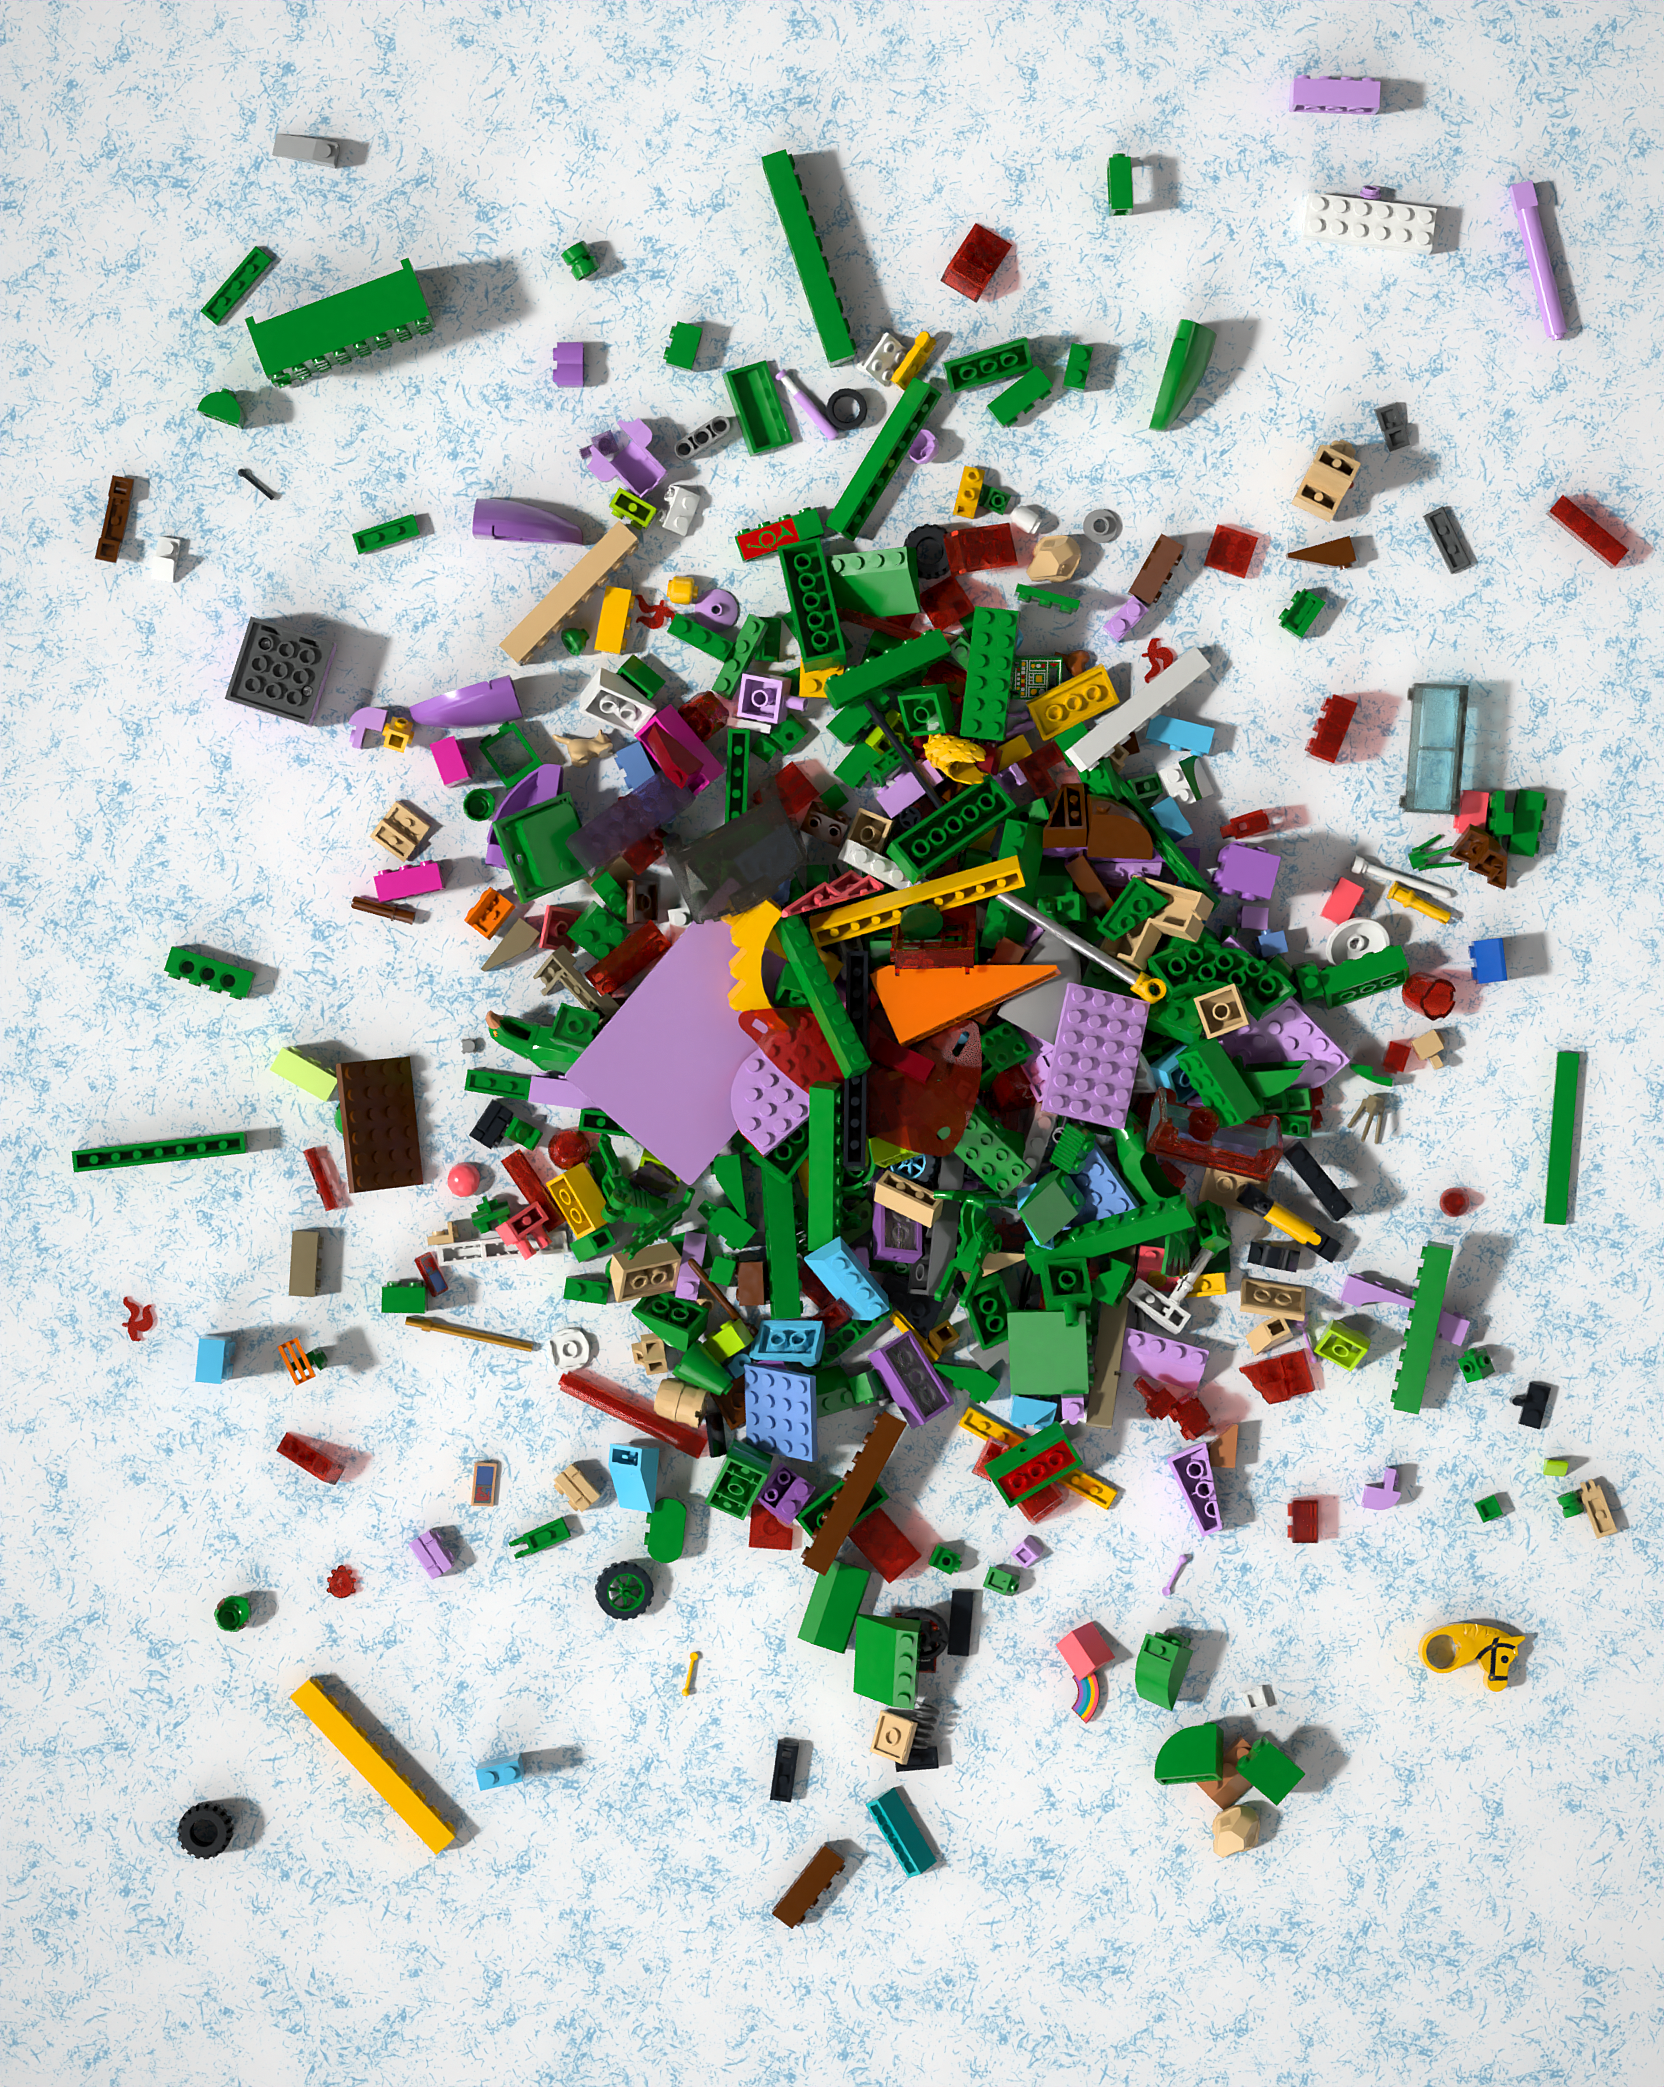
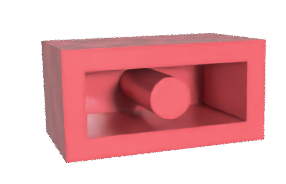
M1462 790L1460 794H1457L1455 806L1459 807L1458 816H1454L1453 828L1456 829V834H1462L1469 824L1485 831L1489 793Z
M1339 877L1319 916L1338 926L1349 919H1353L1355 914L1352 912L1355 906H1360L1365 897L1362 894L1364 888L1343 877Z

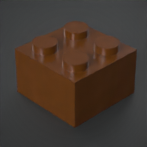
M749 1260L737 1263L738 1267L735 1272V1277L738 1280L736 1299L739 1301V1306L770 1304L767 1260Z

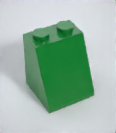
M1265 1736L1254 1742L1249 1753L1242 1756L1235 1767L1247 1781L1276 1806L1305 1775L1295 1761Z

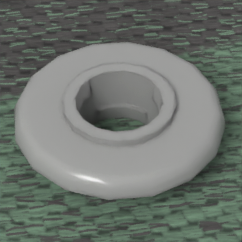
M1103 509L1094 510L1085 517L1083 531L1090 541L1105 543L1115 536L1117 522L1110 512ZM1097 520H1102L1107 525L1106 530L1102 533L1094 529V523Z

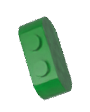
M663 1497L655 1502L654 1513L647 1512L646 1523L650 1524V1531L645 1532L644 1545H648L647 1551L649 1555L660 1563H671L682 1555L687 1509L677 1498Z

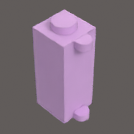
M1061 1394L1062 1418L1069 1419L1072 1425L1077 1424L1078 1418H1084L1083 1394Z

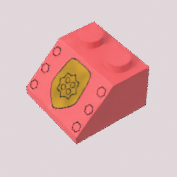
M1139 1244L1134 1283L1140 1278L1155 1290L1174 1291L1178 1285L1179 1277H1166L1161 1274L1165 1248Z

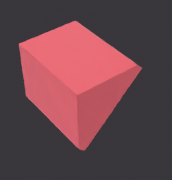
M547 905L539 947L557 950L560 946L564 945L573 954L576 942L566 933L581 916V911Z
M1092 1621L1071 1631L1056 1644L1079 1681L1115 1658Z

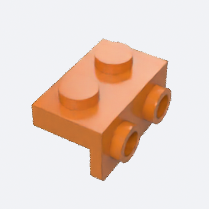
M489 887L488 890L482 893L477 904L468 911L464 921L485 938L491 940L516 906L492 887Z

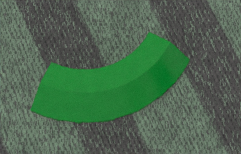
M1188 944L1184 947L1170 948L1147 959L1153 978L1162 980L1166 985L1167 991L1164 998L1167 1002L1184 995L1210 993L1231 984H1236L1247 1011L1257 1022L1274 1012L1297 992L1292 984L1279 971L1276 972L1266 964L1267 962L1260 961L1243 950L1220 947L1218 944L1193 946Z

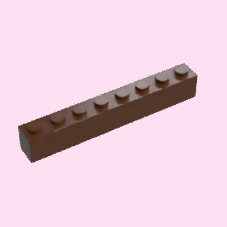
M886 1410L882 1414L877 1413L872 1423L875 1425L872 1433L868 1431L862 1441L865 1444L863 1450L856 1452L852 1460L855 1463L852 1470L847 1469L841 1480L845 1482L842 1489H836L831 1499L834 1501L831 1509L826 1508L821 1517L824 1520L821 1528H815L811 1539L814 1540L810 1547L806 1546L801 1555L803 1565L823 1576H826L907 1425L906 1421Z

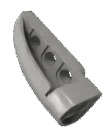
M1045 931L1021 965H1057L1062 974L1011 997L1013 999L1005 1000L997 1015L1054 1045L1067 984L1081 985V966L1077 950Z

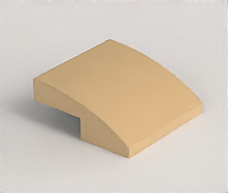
M397 800L369 837L405 862L432 825Z

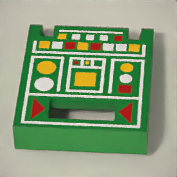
M1016 655L1015 662H1019V664L1014 665L1011 691H1018V693H1011L1012 700H1031L1062 684V655ZM1049 668H1057L1056 686L1049 685Z

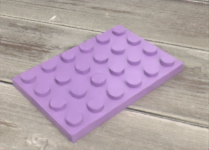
M1068 983L1041 1111L1124 1130L1150 1002Z

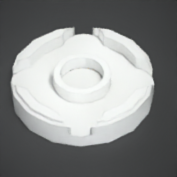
M565 1328L556 1332L550 1339L548 1356L557 1368L564 1371H574L581 1368L588 1361L590 1343L581 1331L574 1328Z

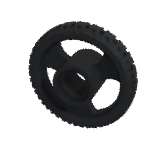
M914 1608L904 1612L899 1618L920 1620V1617H924L937 1624L939 1630L933 1631V1626L929 1621L921 1620V1632L926 1636H921L920 1649L926 1648L930 1641H935L939 1645L929 1651H920V1660L933 1659L945 1650L949 1641V1629L944 1619L936 1612H933V1610Z

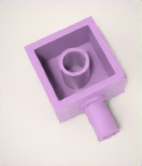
M750 671L742 674L737 716L777 724L786 721L788 708L805 711L808 699L790 695L791 678Z

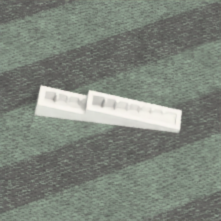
M566 1231L546 1233L550 1240H552V1243L543 1249H540L531 1234L526 1236L531 1246L537 1252L533 1256L568 1252ZM502 1238L436 1245L437 1264L439 1267L523 1257L515 1244L506 1246Z

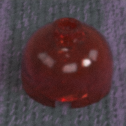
M565 1128L559 1130L552 1136L548 1144L549 1158L561 1170L568 1171L582 1162L585 1164L590 1156L591 1147L589 1140L583 1132L577 1129Z

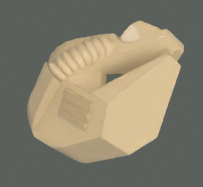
M1066 535L1043 537L1034 547L1032 552L1034 557L1026 573L1031 581L1036 582L1048 580L1051 583H1061L1066 580L1068 581V579L1072 578L1080 564L1081 548L1073 538Z
M1239 1804L1217 1813L1212 1824V1833L1215 1835L1213 1852L1224 1858L1237 1851L1245 1852L1252 1849L1258 1843L1260 1819L1256 1811L1247 1805Z

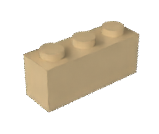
M888 1170L877 1182L874 1197L875 1202L929 1228L941 1216L944 1199H934V1192Z

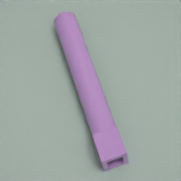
M1530 180L1511 185L1508 188L1514 214L1517 215L1546 337L1551 338L1552 341L1565 338L1564 334L1568 333L1537 209L1538 202L1533 181Z

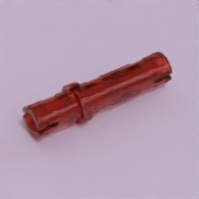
M316 1147L303 1151L317 1187L316 1193L320 1195L325 1211L338 1208L339 1206L332 1192L333 1186L329 1184Z

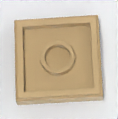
M881 1710L870 1752L907 1765L918 1723Z

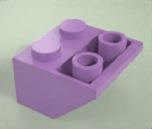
M780 1463L756 1499L770 1513L789 1525L816 1487Z

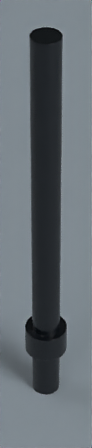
M871 699L865 701L863 704L872 715V721L876 726L879 725L937 810L944 806L940 797L886 722L887 718L883 712H879Z

